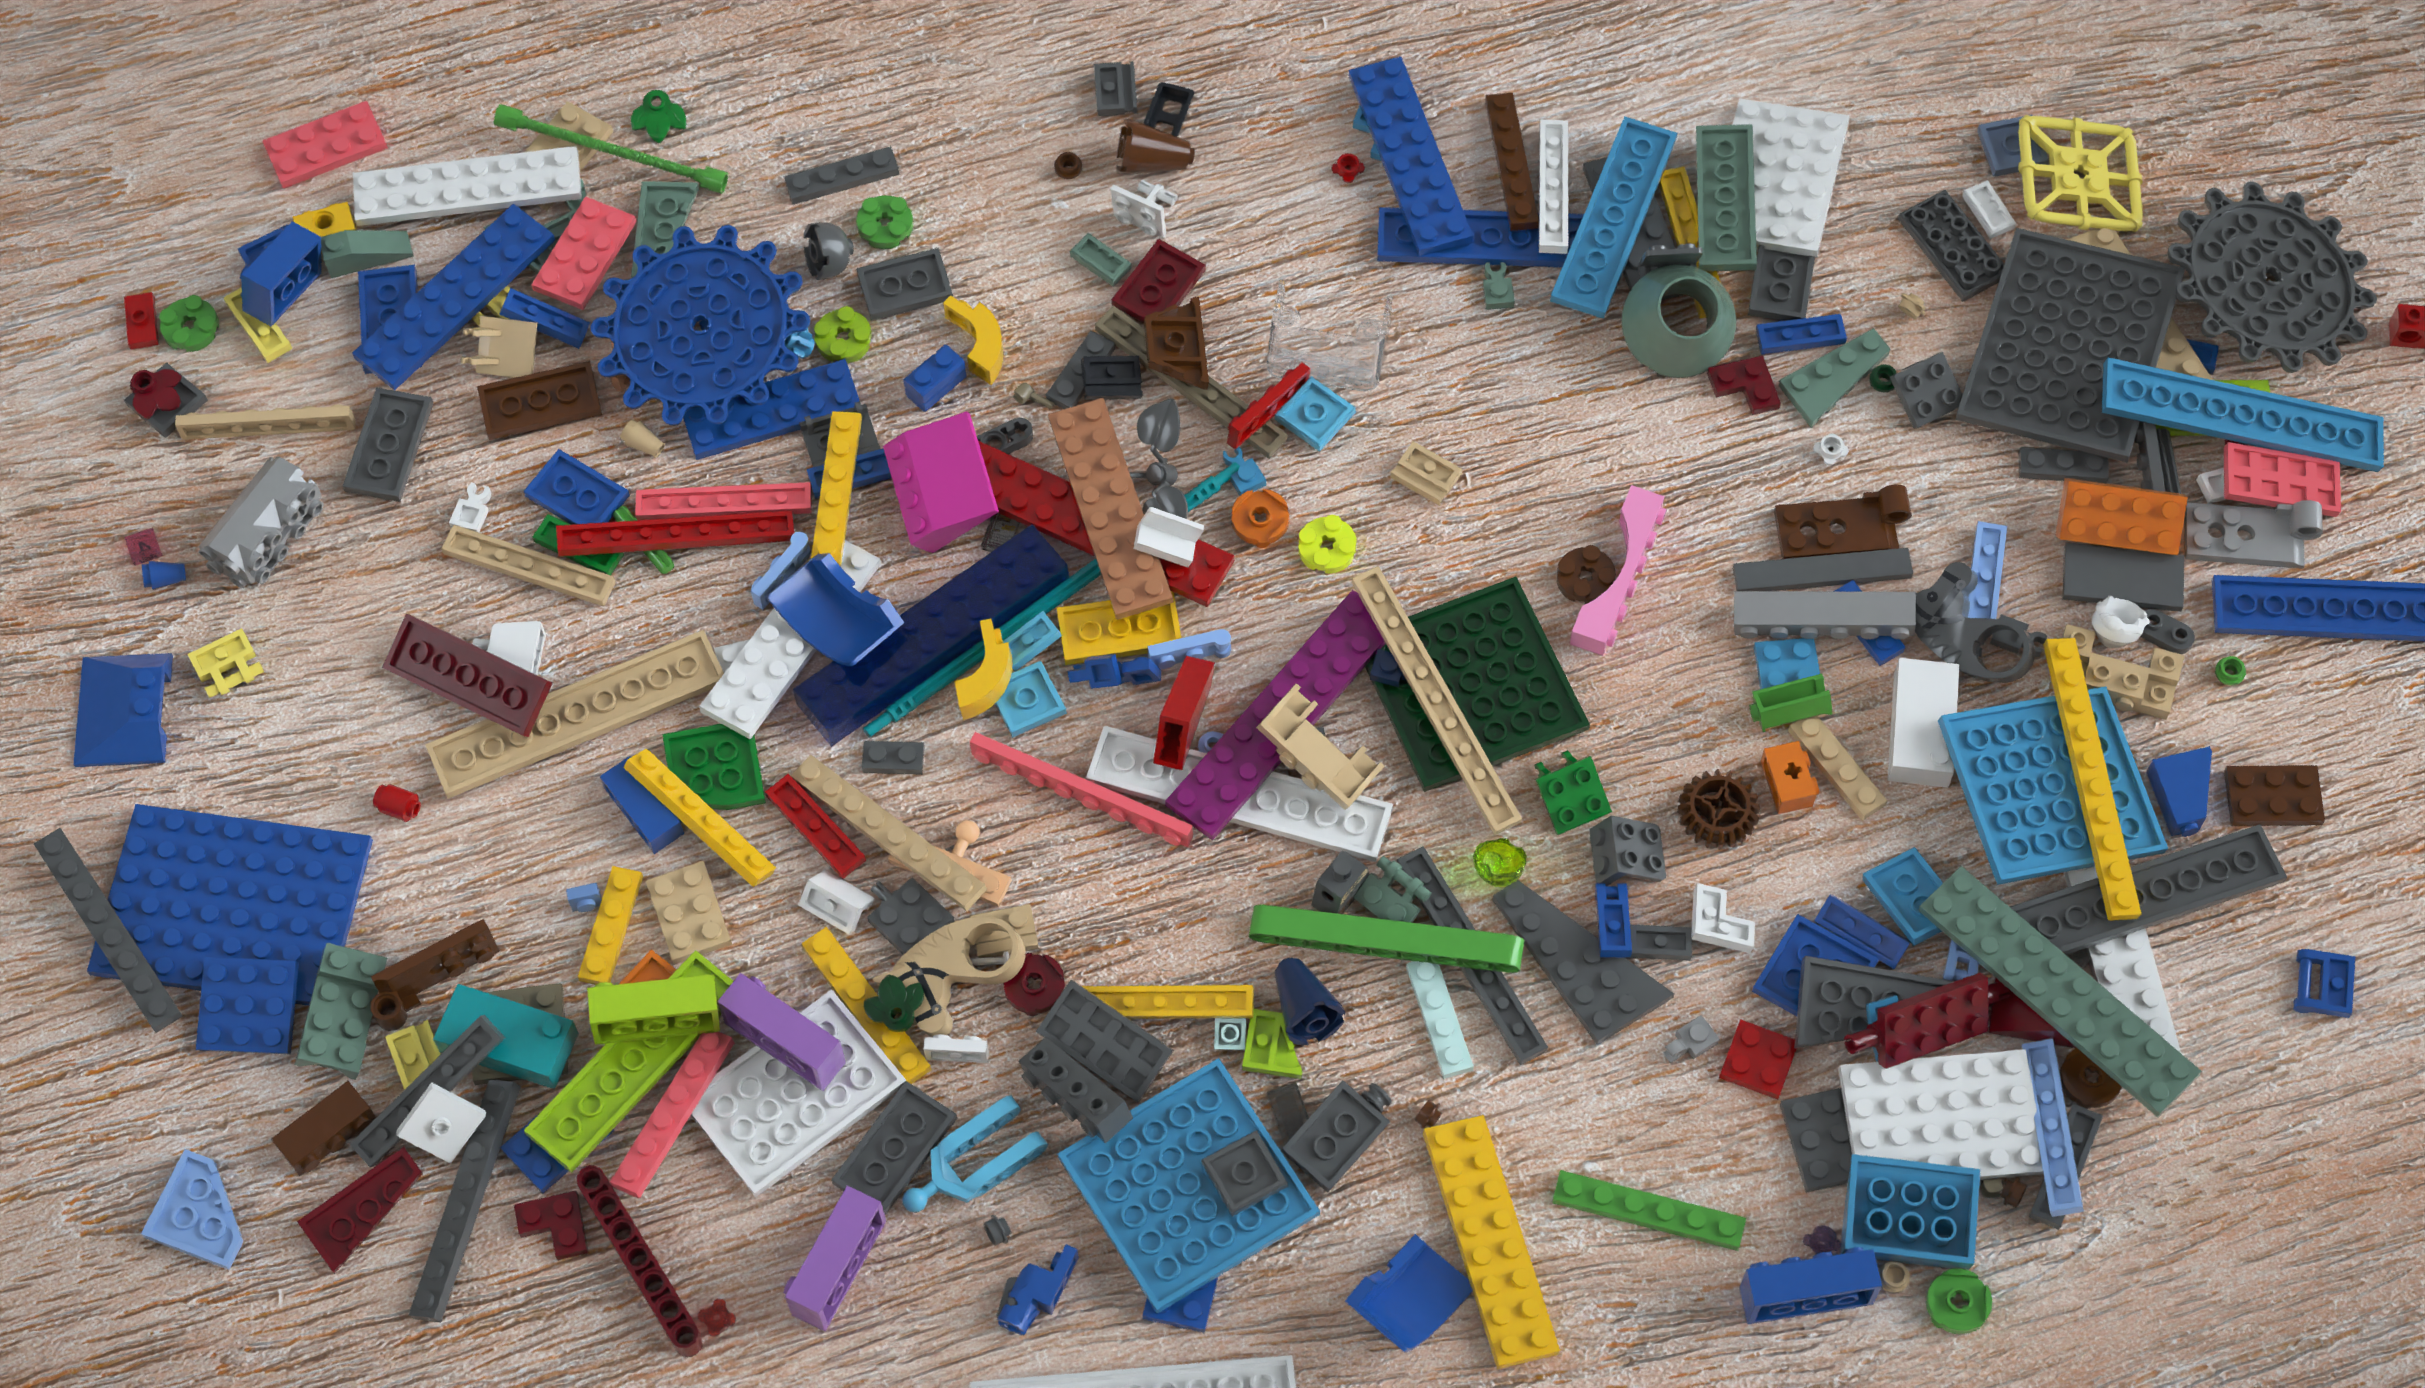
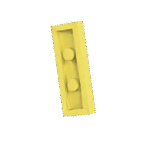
M242 287L223 298L267 363L292 350L290 342L276 322L269 326L243 311Z

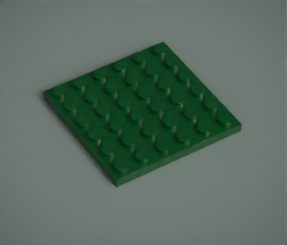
M1517 577L1408 616L1492 766L1589 730L1590 723ZM1385 643L1381 650L1390 652L1388 646ZM1376 655L1365 666L1369 677ZM1401 680L1399 687L1372 681L1423 791L1426 792L1462 778L1409 683Z

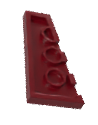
M402 1147L298 1220L297 1223L335 1274L423 1173L407 1150Z

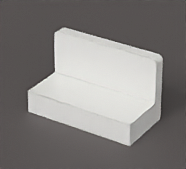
M1150 507L1137 526L1133 549L1189 567L1193 561L1195 544L1204 531V525Z
M823 870L808 879L798 906L845 933L851 934L856 929L862 911L871 906L875 898L827 870Z

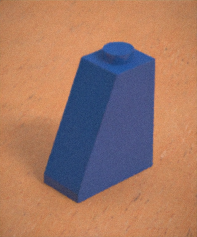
M2210 746L2153 759L2146 771L2170 836L2181 834L2183 837L2194 835L2200 830L2206 819L2212 756Z

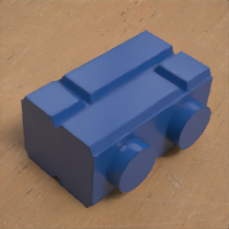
M946 344L936 351L937 354L930 356L903 379L906 396L924 412L967 377L965 361Z

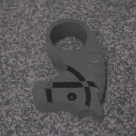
M1962 562L1948 565L1932 587L1916 593L1915 633L1946 663L1959 664V671L1973 678L1999 683L2013 682L2022 678L2031 669L2035 659V646L2031 636L2022 627L2010 620L1968 618L1970 609L1968 595L1977 586V574ZM2012 630L2017 632L2023 642V654L2018 664L2005 672L1989 671L1985 667L1983 660L1979 658L1982 657V648L1980 646L1984 645L1987 638L1997 631Z

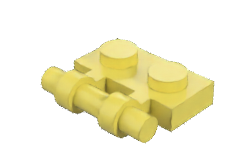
M242 628L188 654L201 682L213 678L215 683L205 687L209 698L220 693L221 695L229 693L230 688L242 682L247 684L255 680V676L264 672L260 662L250 666L247 665L246 661L256 657V654ZM238 666L240 671L223 678L221 673Z

